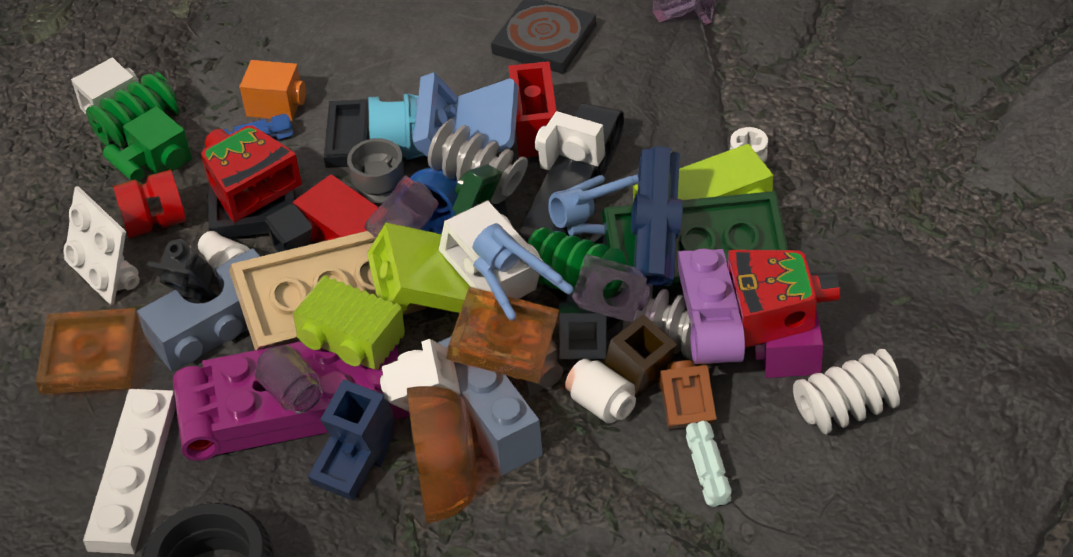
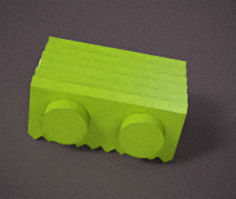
M327 275L320 279L293 312L297 338L305 346L313 350L323 348L336 353L345 363L351 366L362 364L378 370L380 364L384 363L385 357L389 356L390 351L394 350L395 345H398L400 338H403L405 333L402 307L398 303L393 304L390 300L385 301L382 297L377 298L374 293L370 295L366 290L362 292L358 287L353 288L350 284L346 285L343 281L338 282L335 278L330 279Z

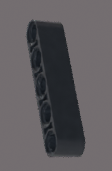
M586 103L580 104L575 117L603 125L605 156L599 166L574 161L561 155L558 156L550 170H548L521 227L519 235L526 243L533 232L542 227L550 228L553 232L560 231L564 232L567 236L569 235L567 227L559 228L552 222L548 209L549 198L554 192L567 190L599 175L604 177L622 136L624 127V112L622 110Z

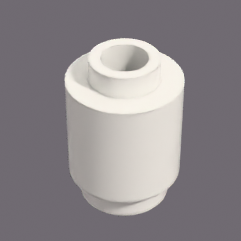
M580 360L573 366L567 376L565 386L571 392L572 399L606 423L625 419L635 406L634 384L598 360Z

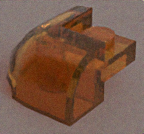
M437 386L408 387L406 389L426 523L437 522L455 516L469 505L477 492L478 471L469 410L464 399L452 390Z

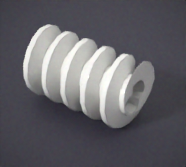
M879 349L875 355L865 354L859 361H846L842 368L831 367L825 372V375L822 373L812 374L808 382L805 379L796 380L793 385L795 403L803 419L808 424H817L823 434L831 433L832 423L830 418L832 417L840 427L844 428L849 424L848 411L851 412L857 421H862L866 418V404L870 411L876 415L881 414L883 411L882 398L891 408H896L900 404L899 374L892 357L885 349Z

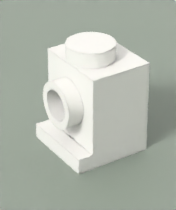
M431 339L422 342L423 351L412 350L405 352L398 357V361L382 366L383 375L380 378V384L386 399L390 403L411 413L461 394L452 351Z

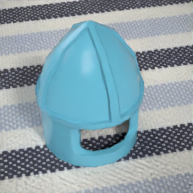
M403 94V101L382 102L379 100V97H368L370 139L383 138L393 141L400 147L406 160L426 156L413 143V130L415 129L417 113L416 99L418 96Z

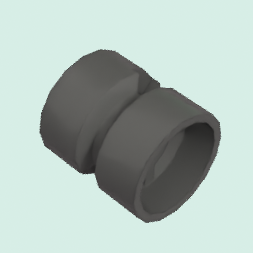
M374 138L362 141L351 149L347 158L353 190L389 214V217H392L393 204L407 182L404 177L405 167L402 151L397 144L387 139Z

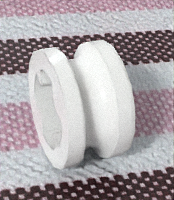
M754 127L740 128L735 131L730 139V150L749 143L764 163L768 152L767 135L762 130Z

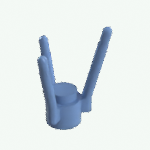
M638 174L602 186L598 185L604 183L605 178L599 175L567 190L554 192L550 196L548 203L552 222L556 227H567L569 235L581 233L605 235L604 225L585 223L594 214L595 204L593 199L637 184Z
M495 223L488 226L475 239L472 249L479 258L474 262L473 266L485 277L500 307H502L509 320H514L516 313L493 272L494 269L506 272L520 259L565 293H573L574 288L563 280L560 274L518 244L500 224Z

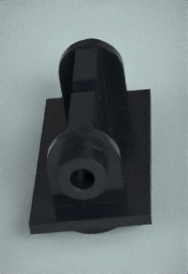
M175 239L170 241L165 248L161 263L148 261L147 264L160 277L159 282L173 290H177L186 301L200 304L202 299L213 300L218 297L210 290L214 277L212 266L199 254H195L196 251L185 240Z

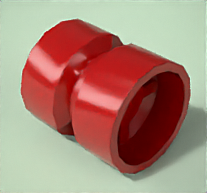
M171 170L149 175L144 184L139 183L135 179L113 186L128 238L152 232L154 224H159L166 228L187 222ZM159 197L161 206L149 210L146 198Z

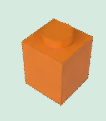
M251 60L239 86L246 117L271 119L272 116L287 114L290 121H293L298 105H303L306 98V84L300 80L298 65L294 63Z

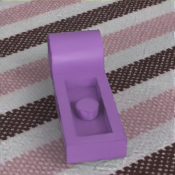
M723 249L678 251L677 268L691 323L690 342L694 364L742 362L745 353L744 329Z

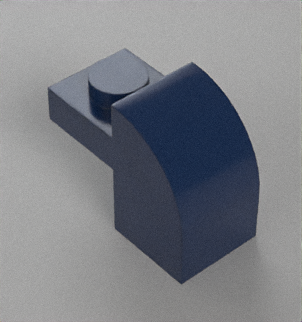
M343 379L320 419L330 437L310 471L308 478L313 485L354 501L372 466L381 467L386 457L393 434L394 417L392 408L384 394Z

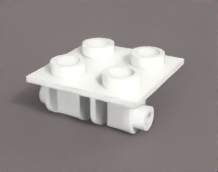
M77 186L74 188L72 206L69 209L70 222L67 242L64 245V260L110 305H113L115 303L116 291L122 289L131 290L138 285L140 280L138 270L127 261H124V256L122 255L126 231Z

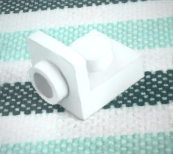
M556 111L547 126H542L536 136L535 149L539 151L540 168L550 170L559 155L574 161L599 166L605 156L603 125Z

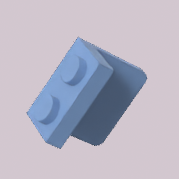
M435 72L422 76L420 78L419 96L416 99L417 113L415 129L413 130V143L421 153L428 157L431 141L438 129L449 119H455L454 133L462 125H467L471 129L468 140L476 133H482L485 137L483 149L491 141L498 142V153L511 148L515 142L518 85L513 79H506L456 96Z

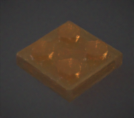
M469 286L448 346L446 359L539 384L559 310L507 296L516 313V318L509 320L493 292Z
M136 308L47 314L36 377L39 393L50 394L131 388L139 324Z

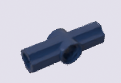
M655 146L651 149H642L639 159L638 194L635 195L632 207L631 233L635 235L633 281L640 283L642 286L646 283L651 284L653 287L671 285L674 280L675 243L680 233L683 205L682 200L678 199L680 153H676L668 147Z

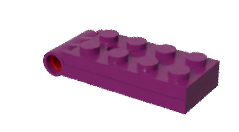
M302 342L203 360V368L188 366L178 370L173 376V387L182 454L187 459L203 461L218 454L328 433L320 419L342 380L350 381L383 394L380 384V378L383 375L382 366L398 361L397 345H395L393 351H390L389 356L385 357L384 363L380 364L378 370L362 364L351 366L345 363L336 353L323 348L313 350ZM388 401L392 408L394 419L411 416L409 411Z

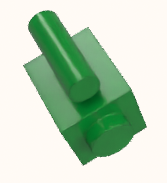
M157 106L123 125L128 143L127 148L121 151L116 145L110 144L103 150V157L130 181L136 179L138 182L144 177V170L141 166L153 175L167 170L173 172L192 160L185 130Z

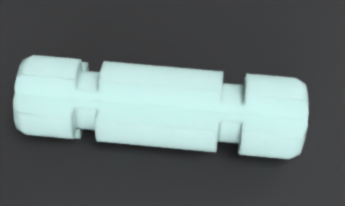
M707 421L690 423L686 427V439L689 449L693 452L691 456L700 485L704 487L702 492L705 501L711 507L726 505L731 501L730 494L732 490L728 478L724 476L726 471L717 443L713 440L712 427Z

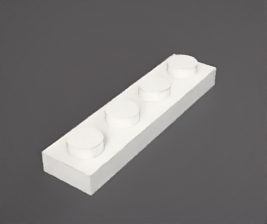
M129 389L83 539L87 552L135 554L176 409L174 391Z

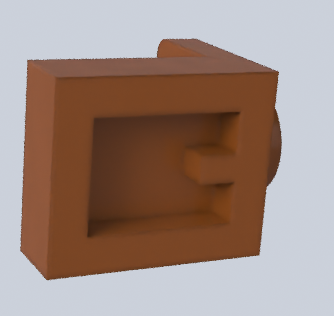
M684 360L670 363L667 365V370L660 371L658 386L659 390H662L668 430L685 428L690 423H698L700 421L715 424L717 419L708 365L695 366L692 360Z

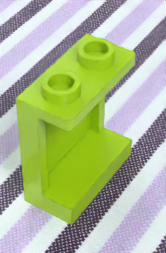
M386 222L367 252L377 298L382 297L385 301L390 300L393 304L398 303L402 307V315L410 303L463 313L466 316L468 327L475 335H480L488 322L494 319L498 309L492 311L439 252L442 234Z

